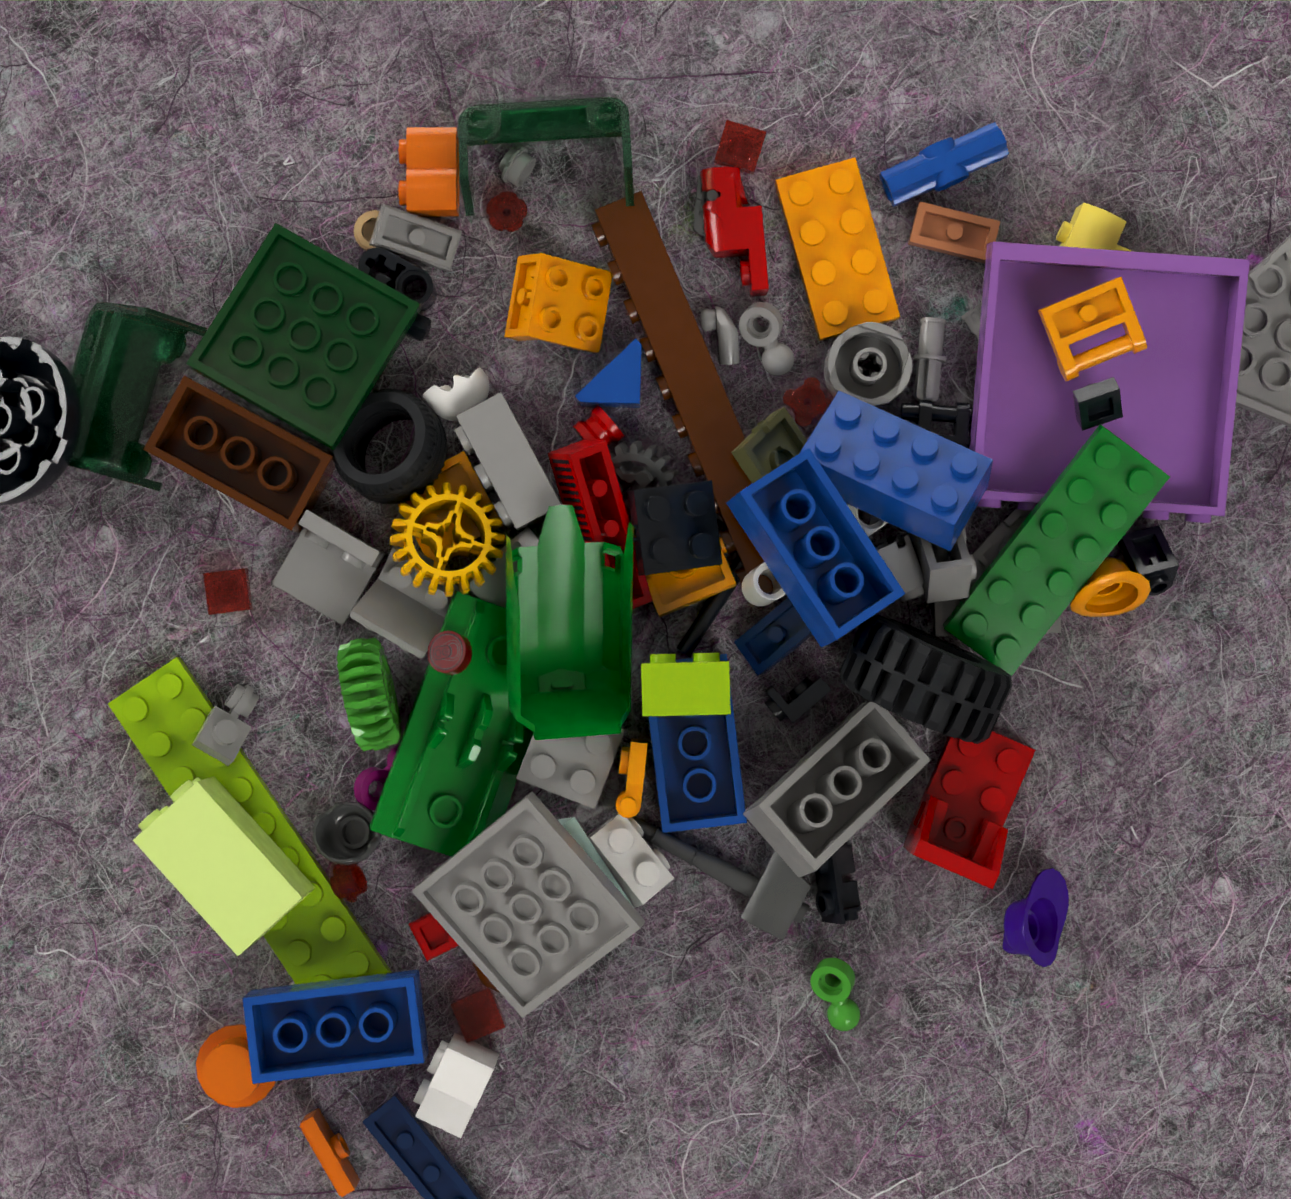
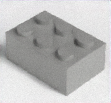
M502 392L456 415L461 426L454 429L464 450L469 455L476 453L481 462L474 468L485 489L489 492L495 489L501 501L495 503L494 506L508 529L513 526L519 532L523 531L527 526L531 529L545 521L549 506L562 505Z

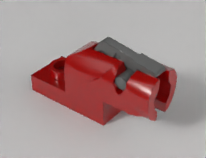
M713 167L700 171L701 174L697 179L693 231L705 237V243L714 258L747 256L746 261H740L742 286H749L750 297L766 296L769 285L762 205L744 207V204H748L741 181L740 168Z

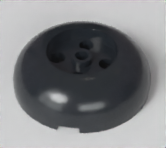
M6 336L0 337V505H12L27 501L41 494L55 483L66 470L78 445L82 425V408L75 381L67 367L55 354L42 345L30 340ZM7 445H10L9 449L3 451Z

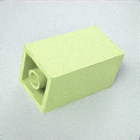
M215 776L204 780L197 777L192 782L190 780L186 781L173 792L170 798L174 803L170 807L165 806L160 811L156 809L138 825L142 832L133 841L232 951L239 956L254 945L312 892L315 887Z

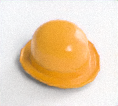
M1106 557L1082 589L1075 594L1074 599L1070 602L1071 611L1081 616L1107 617L1132 611L1147 599L1151 591L1150 583L1142 574L1132 572L1123 561L1113 557Z

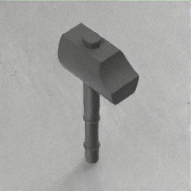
M638 817L635 819L644 832L642 838L648 841L649 845L652 843L690 863V866H695L708 876L750 897L741 915L743 920L781 940L784 939L793 921L801 924L810 906L804 903L803 900L811 887V883L804 876L798 877L776 851H774L759 879L719 857L701 851L700 847L697 849L669 833H662L659 826L655 827Z

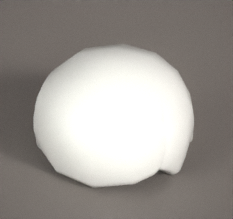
M480 367L471 376L465 375L462 377L454 375L453 388L449 385L441 387L434 385L423 393L424 400L441 418L449 421H458L456 415L485 401L488 397L489 379Z

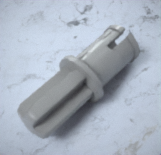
M923 317L919 320L918 353L913 355V360L917 361L914 398L916 400L934 402L939 398L941 364L946 363V357L942 356L945 325L947 322L945 319Z

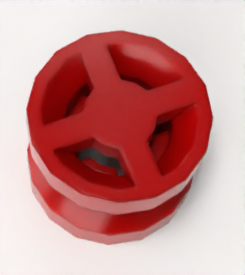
M599 405L591 410V417L586 421H578L573 426L574 430L583 440H605L607 445H609L612 441L618 442L624 437L622 431Z

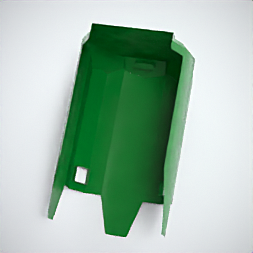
M573 505L548 507L537 546L517 547L511 551V541L506 532L508 710L519 723L533 732L535 740L621 734V726L631 712L634 526L629 522L624 554L620 546L610 543H585ZM605 553L615 556V568L605 566ZM517 560V572L514 573L513 562Z

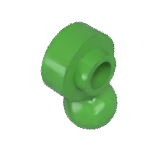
M825 958L821 960L811 975V987L819 998L831 1002L827 1010V1018L830 1025L839 1031L852 1030L860 1020L858 1005L853 1000L847 998L855 984L854 971L841 959Z

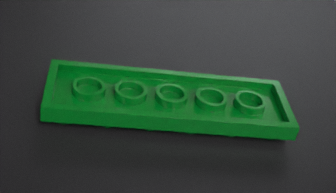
M1100 424L969 590V597L963 598L943 623L944 629L983 658L1002 668L1012 676L1074 599L1075 594L1082 589L1168 481L1170 476Z

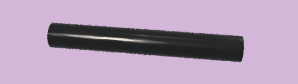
M738 556L730 566L736 586L709 597L676 647L689 657L739 584L735 570L741 568L742 565Z

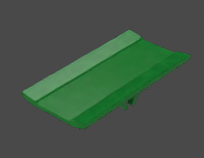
M456 590L440 632L453 631L465 636L472 647L471 661L464 671L456 675L438 672L428 663L369 826L371 831L451 857L505 814L517 782L516 777L533 736V732L519 723L508 710L506 608L467 594L463 595Z

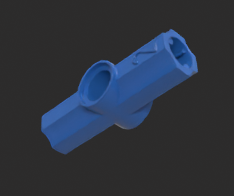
M993 122L955 140L949 137L938 141L918 153L919 156L903 161L889 169L887 168L885 171L880 172L879 176L887 199L895 207L934 189L935 192L950 188L967 179L970 173L1001 161L1009 155L1007 142L1001 129Z

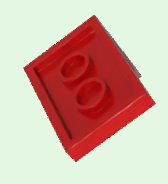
M993 731L988 739L979 744L948 736L909 826L903 847L916 857L993 889L1000 874L1008 829L1003 826L1036 750Z

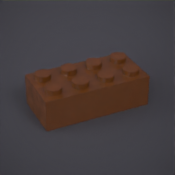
M185 375L143 449L297 533H300L303 528L298 523L306 509L313 510L336 468L333 456Z

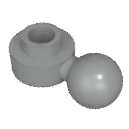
M757 302L750 305L742 314L739 320L740 334L747 343L756 347H763L764 351L761 362L763 368L769 374L774 376L785 375L794 365V354L790 347L779 343L777 339L783 328L782 315L772 304ZM757 317L766 318L769 326H760L757 322Z

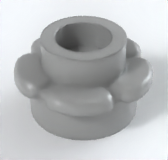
M522 147L517 151L510 149L502 158L499 170L502 171L501 179L504 183L510 182L516 187H520L532 173L536 159L528 154L526 147Z

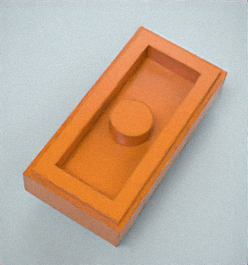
M317 1108L303 1118L299 1127L338 1195L344 1197L356 1189L360 1179L347 1158L350 1156V1150L346 1141L340 1133L334 1135L322 1112Z

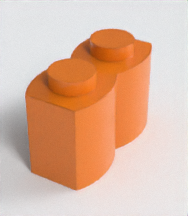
M407 127L406 139H399L398 147L399 163L406 164L407 168L406 180H399V205L406 206L407 212L420 217H459L460 139L457 127Z

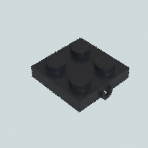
M712 480L627 491L631 523L636 531V537H634L633 542L638 576L722 564L718 533L719 526L717 525L718 515L715 510Z

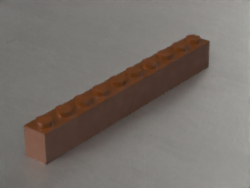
M638 191L595 209L597 222L591 224L599 247L607 245L613 260L607 262V266L615 285L618 286L623 283L629 299L624 300L623 304L631 323L639 322L645 337L639 339V342L642 344L644 355L648 363L655 360L661 375L655 377L662 398L664 401L671 398L677 414L671 416L677 434L680 439L688 437L693 449L692 453L687 454L696 478L703 475L706 481L712 480L716 514H720L726 528L719 531V534L725 544L728 555L736 552L742 567L735 570L742 587L744 577L764 562L726 504L737 493L752 484L731 453L745 440V437L643 193ZM760 575L758 578L760 589L765 593L773 591L772 581L767 576Z

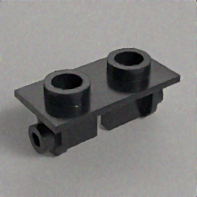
M846 842L814 872L818 890L815 899L816 907L822 917V922L845 924V921L858 919L857 911L861 910L857 880L843 882L842 879L843 874L855 872L852 843Z

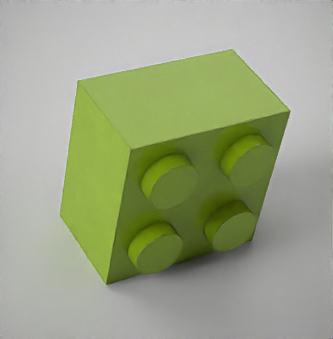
M693 653V662H676V654H650V663H641L642 717L731 714L729 661H720V653Z

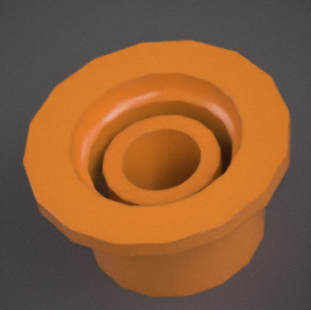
M245 1024L222 1027L213 1032L200 1047L196 1061L197 1078L204 1092L218 1104L232 1108L251 1106L264 1099L276 1084V1081L252 1083Z

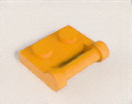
M1122 277L1114 278L1038 310L1057 358L1059 370L1066 382L1079 377L1080 371L1129 351L1136 354L1147 349L1146 339ZM1122 323L1125 335L1072 356L1069 344Z

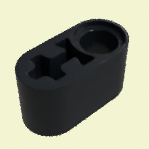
M371 248L361 256L358 264L359 270L391 288L395 287L396 291L404 295L408 284L412 281L420 280L427 284L425 295L414 301L420 303L421 311L429 309L434 304L437 290L426 271L383 248ZM385 262L388 271L397 277L396 283L394 284L391 278L380 273L375 278L371 267L373 265L380 267Z

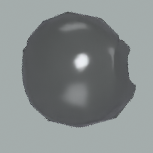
M345 801L335 803L315 820L312 839L318 853L333 863L343 865L357 864L366 860L376 850L381 838L380 833L369 829L374 811L368 809L360 802Z

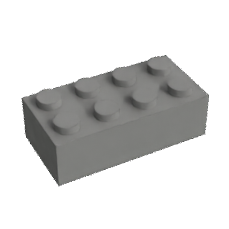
M867 700L848 714L756 800L743 815L798 877H802L817 871L931 759L888 710Z

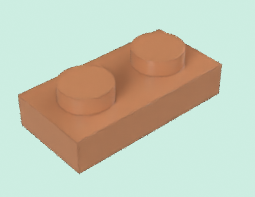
M919 201L908 245L985 264L987 244L996 242L1001 221Z

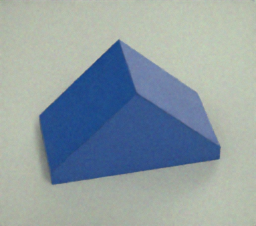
M635 338L575 395L576 401L582 407H596L599 405L600 407L640 408L642 344Z

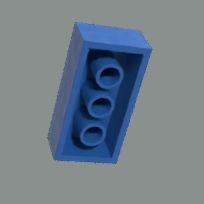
M838 391L800 451L801 453L807 448L811 449L845 503L948 551L952 550L988 488L993 463L991 458L842 391Z
M807 448L749 485L726 503L821 648L838 640L905 595L902 587L810 448Z
M720 654V661H727V654ZM693 658L676 659V662H693ZM731 686V714L649 716L662 833L747 823V818L743 815L746 810Z
M419 969L253 989L242 998L253 1084L420 1064L425 1062L429 1054Z

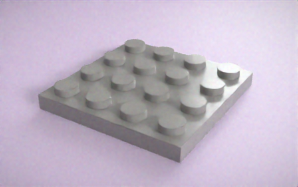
M533 791L411 891L522 1018L641 929L645 923L643 917Z

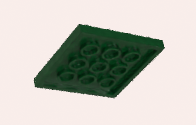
M275 223L186 364L195 372L335 450L422 308L420 303Z

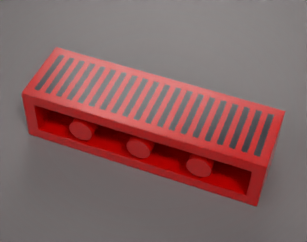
M581 440L547 453L562 504L573 505L584 542H606L621 547L624 554L627 528L630 520L607 441ZM633 542L632 609H635L653 600L646 576H638ZM605 553V566L615 568V556Z

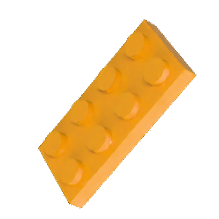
M856 158L775 179V187L819 341L839 336L845 330L865 322L883 324L899 319L900 313Z

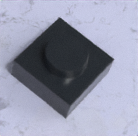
M1114 377L1073 391L1076 420L1082 431L1123 417L1120 388Z

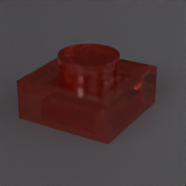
M726 120L714 163L726 167H738L740 171L754 175L766 131Z
M247 568L203 573L208 615L253 610Z
M488 987L451 1003L466 1043L506 1027L505 1019L492 989Z

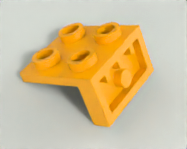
M544 253L518 256L504 338L517 341L541 340L590 353H598L601 347L612 282L610 271Z

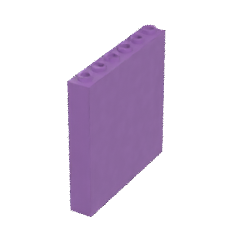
M1007 242L988 243L986 248L969 449L993 459L988 488L977 506L1001 508L1002 500L1017 501L1018 509L1032 511L1098 427L1095 426L1083 431L1081 430L1076 420L1073 391L1114 377L1120 388L1123 417L1101 425L1170 476L1168 481L1144 509L1143 518L1169 520V512L1185 513V521L1211 523V515L1225 516L1250 260ZM1122 277L1146 339L1147 349L1136 354L1129 351L1080 371L1079 377L1066 382L1059 370L1057 358L1038 310L1114 278ZM1122 323L1069 344L1072 356L1125 335Z

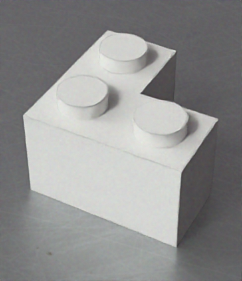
M454 1033L450 1043L441 1040L427 1069V1072L434 1074L432 1081L423 1079L413 1102L420 1105L415 1117L461 1138L494 1071L499 1053L457 1033Z

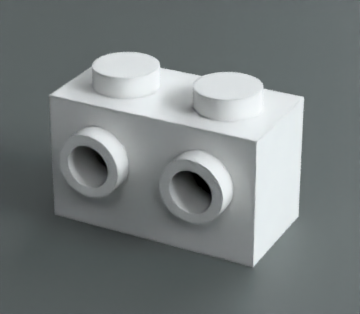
M617 814L592 832L588 838L633 907L636 908L644 905L671 882L674 877L668 871L670 865L664 855L656 849L652 850L642 838L644 832L641 826L633 818H625Z

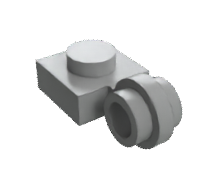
M236 684L224 704L230 708L229 713L215 706L207 716L192 745L229 766L234 761L252 728L239 720L238 717L242 715L247 718L257 704L259 696L253 693L254 688L248 684L244 687Z

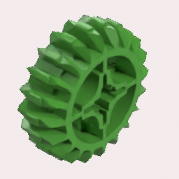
M359 638L350 640V643L340 645L337 654L338 679L341 685L344 708L346 709L355 742L363 751L382 750L399 743L402 732L400 709L391 668L389 667L383 646H381V643L376 638Z

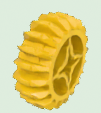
M448 482L443 483L440 495H437L432 485H428L425 489L427 499L425 500L420 494L414 492L411 494L410 499L415 508L401 504L399 513L405 519H393L392 528L401 533L390 536V545L403 547L393 553V561L401 562L408 560L400 570L401 575L405 577L415 571L417 575L412 585L418 588L422 585L424 579L429 581L428 594L430 595L436 593L438 584L444 585L446 597H452L454 584H458L463 595L468 594L470 591L468 579L472 578L478 587L483 586L485 580L480 570L483 568L488 574L493 575L496 567L488 559H501L503 557V551L494 546L503 544L505 535L492 532L501 527L502 519H488L487 517L494 511V505L489 503L480 508L478 504L481 501L482 494L476 492L471 500L466 498V485H460L457 495L451 494V486ZM450 509L447 518L441 523L433 524L427 522L425 526L417 524L421 518L430 512ZM462 513L475 523L480 532L482 543L474 541V536L464 532L460 524ZM450 523H454L452 530L453 541L458 544L455 545L452 542L451 548H447L445 556L441 557L444 532H448ZM412 536L421 538V543L430 546L434 551L435 560L433 567L428 565L418 555ZM469 554L478 556L472 564L463 569L445 571L448 561L454 556L468 557Z

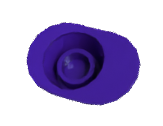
M1053 868L1042 870L1036 876L1028 897L1010 904L1004 915L1003 950L1009 954L1031 957L1034 963L1041 967L1050 966L1056 958L1059 939L1069 907L1066 881L1059 871Z

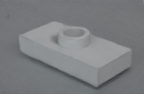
M382 204L369 245L386 249L396 255L449 272L462 231Z

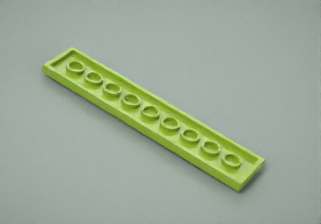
M181 657L174 658L108 703L169 796L188 780L192 782L197 777L204 780L215 776L315 887L312 892L263 935L295 984L392 973L242 748H240L234 761L227 766L192 745L214 706Z

